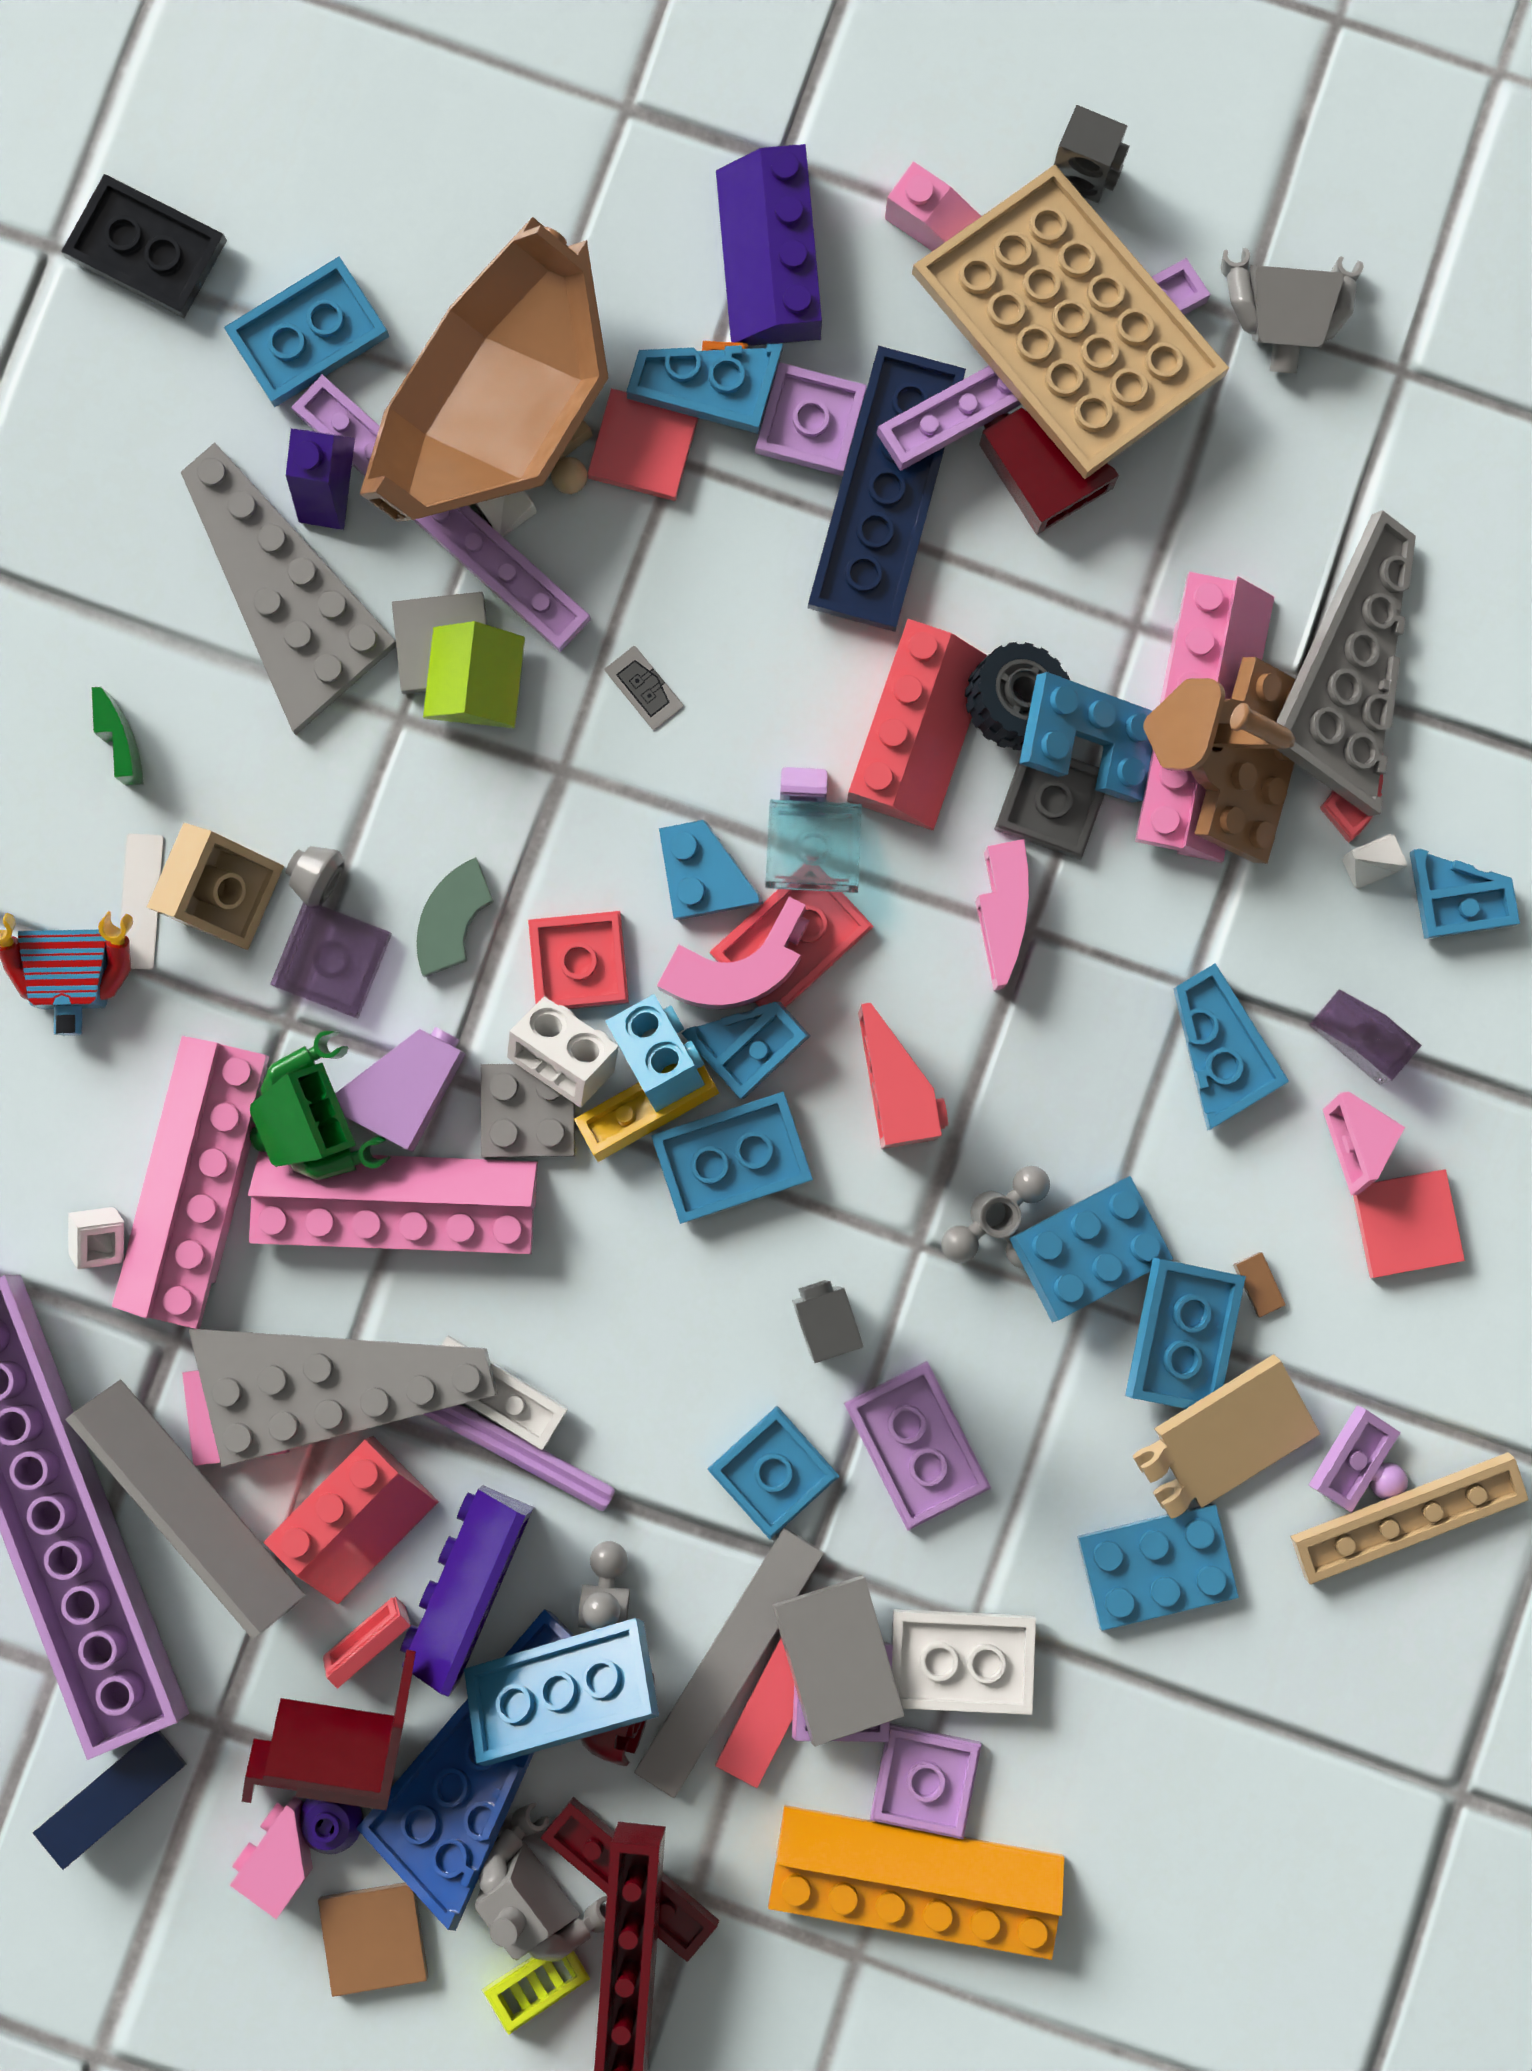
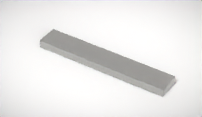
M785 1527L781 1530L634 1772L636 1775L669 1796L676 1797L779 1628L772 1604L799 1595L823 1556L824 1551Z

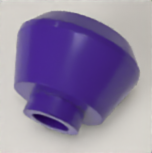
M313 1799L305 1800L301 1807L300 1822L303 1838L310 1848L323 1854H337L350 1848L358 1839L360 1832L357 1830V1827L363 1821L361 1807ZM323 1819V1822L320 1826L318 1821ZM334 1825V1832L331 1833L330 1830H331L332 1826Z

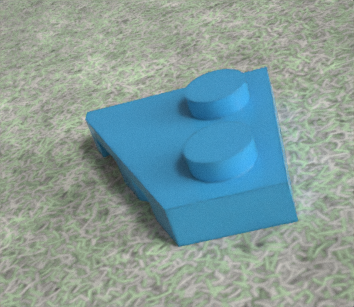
M699 820L659 828L673 919L682 920L763 904L761 895L750 884L737 862L726 851L720 839L706 821Z
M1414 849L1409 852L1424 939L1520 924L1512 878L1492 871L1483 872L1477 870L1473 865L1458 860L1452 862L1428 854L1429 851Z
M772 1002L747 1012L736 1013L714 1022L693 1026L682 1032V1035L688 1041H692L699 1054L740 1099H745L811 1036L781 1002Z

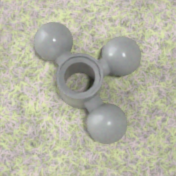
M1036 1166L1024 1167L1016 1173L1013 1179V1190L1006 1196L995 1191H987L977 1196L970 1210L973 1223L969 1227L954 1226L944 1234L941 1241L944 1255L955 1263L970 1261L978 1251V1240L987 1233L995 1238H1005L1007 1241L1006 1255L1008 1260L1014 1266L1024 1269L1009 1238L1020 1233L1018 1230L1021 1223L1019 1205L1023 1202L1037 1203L1047 1196L1050 1189V1180L1046 1172ZM995 1203H1002L1005 1207L1003 1221L996 1226H989L986 1221L988 1208Z
M602 1542L591 1553L590 1565L593 1572L599 1576L598 1586L582 1585L578 1628L596 1630L626 1621L628 1618L630 1589L614 1587L615 1578L625 1571L628 1558L624 1548L616 1542Z

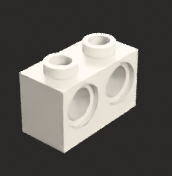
M544 996L510 1030L507 1058L581 1108L615 1072L619 1046L606 1033L594 1030L576 1018L570 1009L562 1005L558 1006Z

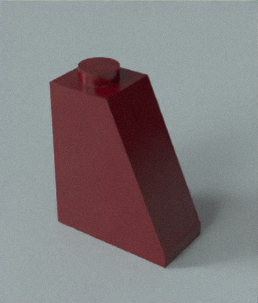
M1022 407L1010 415L1008 412L984 425L985 430L982 431L979 446L1036 535L1112 490L1119 477L1115 468L1106 463L1084 479L1028 411Z

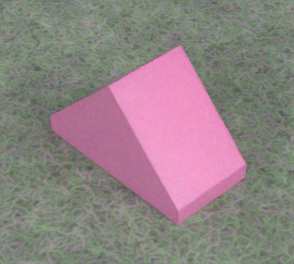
M1343 1092L1323 1109V1113L1352 1196L1360 1194L1379 1178L1405 1127L1354 1094Z

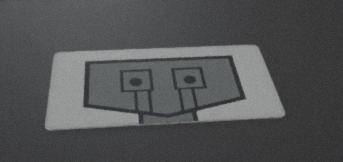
M636 646L631 647L604 669L653 730L683 708L682 702Z

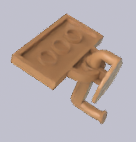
M1242 657L1231 699H1225L1224 687L1219 682L1210 678H1189L1183 681L1146 717L1143 728L1163 768L1171 771H1191L1195 780L1206 789L1195 835L1253 863L1268 864L1295 764L1276 750L1293 747L1295 743L1293 733L1288 728L1277 723V719L1296 679L1257 657Z

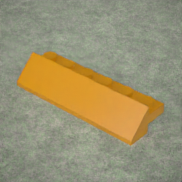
M784 1805L768 1909L1052 1960L1059 1916H1062L1064 1855L967 1837L959 1839L872 1820Z

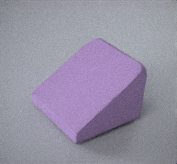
M794 767L782 769L780 800L782 802L823 804L826 802L827 771L825 769Z

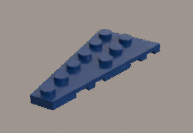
M544 1609L505 1656L575 1635L551 1611ZM468 1699L391 1787L387 1811L372 1809L357 1827V1830L447 1930L456 1931L478 1882L480 1872L489 1857L534 1753H530L488 1766L476 1764Z

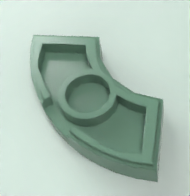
M476 857L461 864L445 876L433 890L424 906L416 940L418 962L424 978L467 961L464 943L468 926L480 910L494 902Z

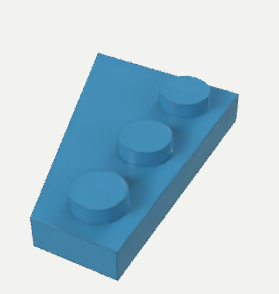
M1216 963L1173 988L1207 1131L1289 1082Z

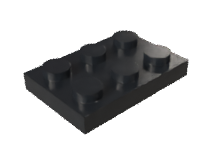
M104 174L61 252L66 259L185 318L225 246L227 239L223 233Z

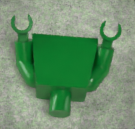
M322 1031L316 1036L313 1047L307 1049L306 1046H303L271 1064L260 1088L261 1096L250 1104V1113L256 1125L250 1132V1141L253 1147L258 1151L267 1152L271 1164L275 1167L290 1165L294 1172L316 1180L355 1171V1165L363 1164L368 1168H377L391 1158V1156H387L383 1159H376L370 1153L371 1145H378L386 1141L383 1137H374L363 1143L359 1150L351 1152L350 1148L356 1146L352 1133L323 1063L315 1064V1061L320 1058L339 1059L347 1054L348 1046H341L333 1052L328 1050L327 1043L329 1039L338 1035L339 1031Z

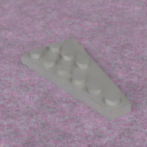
M214 442L183 469L181 474L291 730L297 735L396 647V641Z
M1383 510L1371 515L1277 719V723L1288 728L1293 733L1295 743L1293 747L1276 750L1368 816L1381 814L1382 798L1377 796L1380 775L1386 774L1388 757L1383 755L1386 729L1392 727L1400 658L1395 656L1397 637L1404 633L1405 617L1400 616L1403 591L1409 589L1416 539V535Z
M189 1329L221 1467L498 1394L487 1348Z

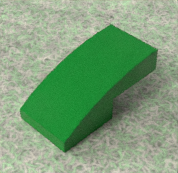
M91 687L93 730L103 741H113L114 777L125 786L144 784L139 750L125 715L113 697L102 687Z

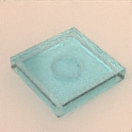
M770 799L765 888L858 893L862 804Z

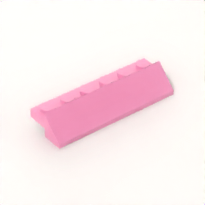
M1189 572L1186 577L1179 618L1174 628L1160 703L1183 681L1189 678L1213 679L1224 687L1225 699H1231L1242 657L1263 659L1274 596L1239 576L1234 581ZM1152 750L1135 842L1177 850V854L1222 863L1226 849L1195 835L1206 789L1195 780L1191 771H1171L1163 768L1154 750Z
M185 1036L181 1037L112 1307L144 1318H152L200 1329L211 1284L216 1283L251 1146L250 1132L256 1126L250 1113V1104L260 1096V1088L264 1081L270 1056L216 1042Z
M259 1151L248 1193V1196H251L249 1243L532 1254L534 1208H536L537 1161L391 1156L386 1163L377 1168H368L363 1164L355 1165V1171L316 1180L294 1172L290 1165L275 1167L271 1164L267 1152ZM372 1155L376 1159L387 1157L384 1155Z

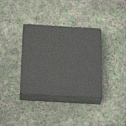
M1019 758L994 830L1081 860L1105 793L1095 790L1099 767L1071 758L1068 775L1056 777L1019 764Z

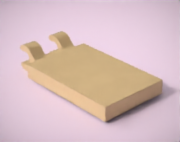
M1273 1354L1154 1428L1160 1440L1140 1449L1132 1457L1140 1471L1145 1473L1150 1483L1162 1478L1168 1472L1169 1467L1172 1470L1176 1479L1159 1486L1154 1490L1153 1494L1162 1509H1165L1168 1516L1173 1519L1183 1514L1193 1499L1203 1508L1320 1435V1432L1283 1363Z

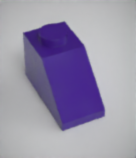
M291 428L286 479L299 523L344 530L355 438Z

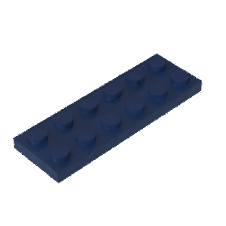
M878 345L810 594L808 609L896 632L945 447L900 471L877 435L878 426L962 381L966 368Z

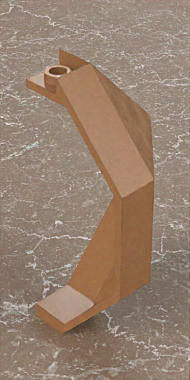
M532 217L454 301L383 413L360 491L361 496L395 521L401 522L427 517L544 485L609 378L587 240L568 246L566 245V239L559 232L543 226Z

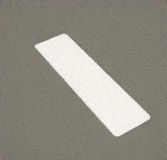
M131 833L127 835L120 922L125 914H129L133 918V925L125 935L130 940L131 969L151 970L154 967L158 912L147 908V905L161 875L162 835Z

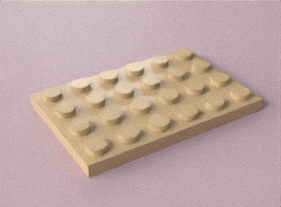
M1056 165L1050 167L913 265L912 275L1084 479L1225 377L1229 370L1226 363Z

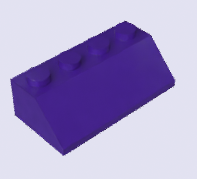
M806 144L759 148L716 170L731 342L748 343V346L821 340L822 316Z
M484 1485L478 1488L475 1495L469 1492L466 1494L457 1515V1519L464 1521L457 1539L449 1536L438 1559V1563L445 1565L438 1583L432 1580L429 1581L419 1603V1607L426 1610L419 1627L411 1624L400 1648V1651L406 1653V1649L416 1651L412 1674L438 1693L447 1697L451 1695L462 1678L464 1669L468 1664L534 1509L533 1506Z

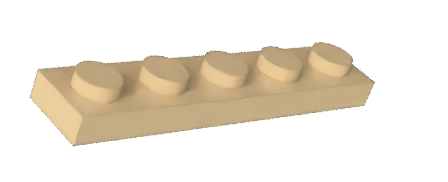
M1507 1452L1290 1537L1304 1578L1309 1584H1313L1513 1507L1529 1499L1516 1459Z

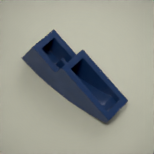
M160 1730L149 1734L36 1829L33 1835L59 1867L64 1870L187 1765V1763Z

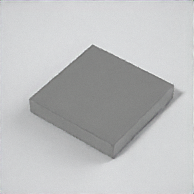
M483 592L392 602L402 694L426 692L433 627L471 621L487 625Z

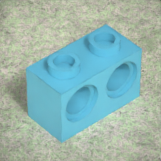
M655 994L605 1021L656 1112L705 1085L697 1070L705 1065L692 1041L682 1044L677 1033L684 1030L682 1023L671 1005L664 1009L661 1007ZM657 1029L651 1036L642 1037L646 1031ZM677 1064L676 1068L671 1072L661 1073L666 1066Z

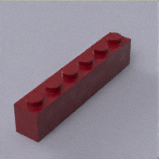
M618 1822L611 1841L594 2071H648L666 1826Z

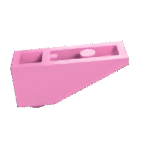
M914 161L887 197L885 219L931 251L981 217L951 186Z

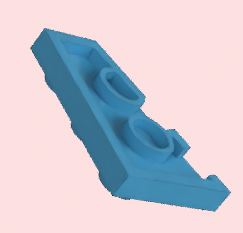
M767 344V348L742 349V345L725 346V350L696 351L694 347L639 350L626 391L627 399L759 434L783 352V344Z

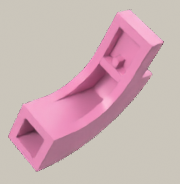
M789 896L763 945L755 953L740 961L728 963L715 962L678 945L657 984L658 989L681 1002L706 1009L742 1007L768 996L790 977L801 961V955L788 949L787 946L789 942L797 945L810 920L803 917L806 912V905Z

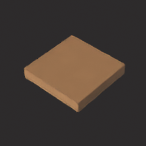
M405 1882L326 1895L318 1899L332 1997L427 1981L429 1976L417 1896Z

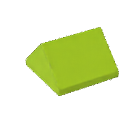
M476 621L433 627L423 718L515 728L525 637Z

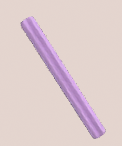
M461 1404L424 1414L599 1511H604L614 1496L615 1490L613 1487L553 1454L540 1450L518 1435Z

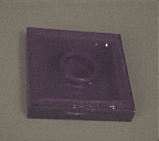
M303 902L270 985L358 1019L392 933L321 905L309 907Z

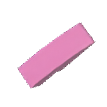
M1024 839L987 846L984 852L992 893L979 895L975 903L994 991L1003 989L1007 985L1018 958L1025 931L1029 886Z

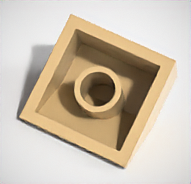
M183 822L147 908L248 950L284 866L213 831Z

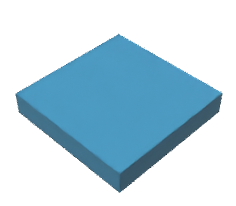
M775 1406L707 1468L769 1540L840 1477L778 1406Z

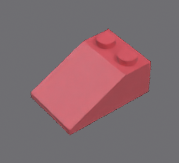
M871 1003L861 1004L858 1016L881 1149L937 1140L942 1136L941 1129L948 1126L944 1098H935L934 1088Z

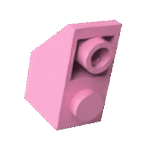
M295 1796L285 1807L277 1802L260 1826L267 1833L259 1845L256 1847L249 1842L232 1866L239 1873L230 1886L275 1919L279 1917L313 1869L310 1847L306 1844L301 1831L300 1816L303 1802Z

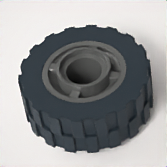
M1011 642L1005 647L1001 645L994 649L971 673L968 679L969 686L965 689V697H967L968 702L966 708L967 712L972 716V723L982 731L983 736L987 740L991 739L997 743V746L1002 748L1011 747L1013 750H1022L1037 674L1049 672L1070 680L1067 672H1064L1060 666L1059 660L1048 654L1049 651L1042 647L1040 649L1034 647L1033 644L1027 642L1024 644ZM1014 691L1023 697L1024 702L1015 696Z

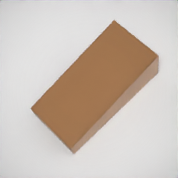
M1258 1252L1233 1264L1237 1275L1246 1276L1244 1289L1259 1318L1286 1305L1262 1252Z

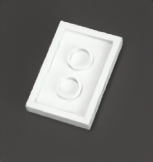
M893 1609L892 1673L902 1708L1032 1715L1035 1616Z

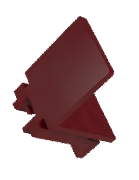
M406 1649L394 1716L280 1698L271 1741L253 1739L241 1802L251 1803L255 1785L294 1790L296 1791L295 1797L387 1811L416 1651Z

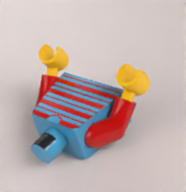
M108 911L99 922L97 930L18 931V938L12 936L16 925L14 916L10 913H5L3 917V924L6 930H0V960L6 974L20 996L28 1000L33 1007L46 1010L54 1009V1035H82V1009L105 1008L108 999L116 995L131 971L130 940L125 935L133 925L132 916L129 914L123 916L120 922L121 928L112 924L111 912Z

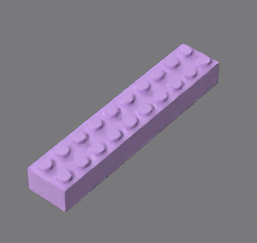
M4 1275L0 1277V1533L86 1759L89 1760L176 1724L187 1716L189 1711L86 1443L65 1420L73 1413V1409L21 1275Z

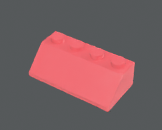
M907 619L848 792L847 802L934 830L972 718L966 708L968 702L967 697H965V689L969 686L968 679L971 673L987 657L986 654L950 632Z

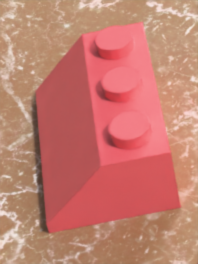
M374 1436L365 1439L263 1543L298 1578L336 1604H339L439 1501Z

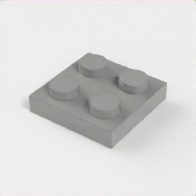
M481 1064L482 1158L575 1156V1104L517 1064Z

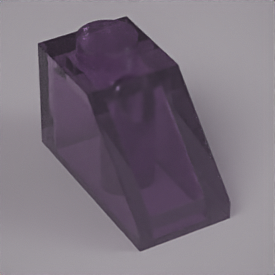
M1340 989L1336 991L1309 1023L1311 1028L1379 1085L1392 1081L1422 1046L1387 1015Z

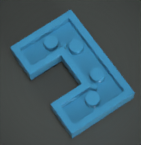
M1049 672L1037 674L1019 764L1056 777L1068 775L1075 736L1103 746L1095 787L1096 791L1131 803L1143 801L1153 750L1144 731L1143 724L1152 710Z

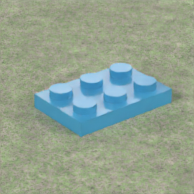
M340 256L224 327L274 408L314 384L322 374L327 376L390 337L387 329Z
M784 1091L651 1135L680 1224L813 1180Z
M1131 1176L1102 1189L1009 1238L1052 1323L1065 1318L1150 1272L1153 1257L1170 1261L1173 1259Z
M1153 1257L1125 1396L1186 1409L1222 1387L1225 1383L1246 1276Z
M1213 1503L1203 1508L1199 1506L1187 1509L1183 1514L1173 1519L1166 1514L1077 1536L1101 1631L1239 1598L1217 1507Z

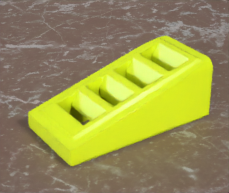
M574 1951L561 1959L572 1977L563 1982L551 1961L538 1960L531 1957L482 1989L484 1996L508 2035L590 1980ZM540 1966L544 1968L555 1987L548 1993L534 1971ZM526 1977L538 1997L532 2003L528 2001L518 1984V1981ZM508 1988L521 2008L515 2014L512 2013L501 1994Z

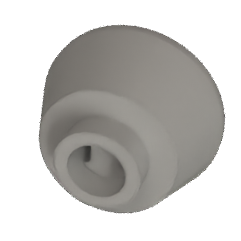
M310 846L305 852L298 849L289 861L285 871L287 875L291 876L289 886L305 905L309 907L320 906L328 899L337 885L344 870L345 861L338 850Z

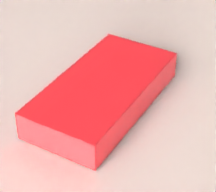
M396 1596L390 1598L324 1655L323 1661L326 1678L337 1689L411 1626L407 1609Z

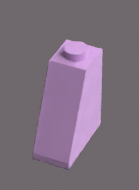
M437 1027L434 1028L431 1034L421 1029L417 1030L335 1093L344 1116L406 1150L414 1152L466 1055L456 1048L460 1040Z

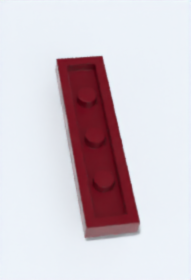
M572 1797L544 1831L541 1839L607 1894L610 1848L615 1831L575 1797ZM662 1873L658 1938L688 1962L717 1928L719 1919L666 1874Z

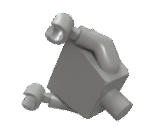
M1242 249L1241 262L1238 263L1229 260L1227 256L1228 250L1223 252L1221 271L1227 277L1230 302L1243 331L1251 334L1252 340L1255 342L1273 344L1270 371L1297 373L1300 346L1322 348L1324 341L1334 338L1353 314L1357 288L1356 280L1364 268L1361 261H1357L1352 272H1348L1343 268L1342 261L1344 257L1340 256L1331 272L1250 265L1249 274L1247 270L1250 259L1249 249Z
M531 1803L513 1813L511 1819L512 1829H505L496 1839L489 1857L480 1872L479 1886L481 1889L474 1905L478 1914L490 1928L489 1932L492 1941L496 1945L504 1947L513 1959L519 1960L529 1953L538 1960L558 1961L591 1938V1931L594 1933L604 1932L605 1918L600 1912V1905L607 1901V1896H603L585 1910L583 1920L577 1918L580 1915L528 1845L522 1842L523 1837L543 1831L549 1823V1817L545 1816L532 1824L529 1817L530 1811L537 1803Z

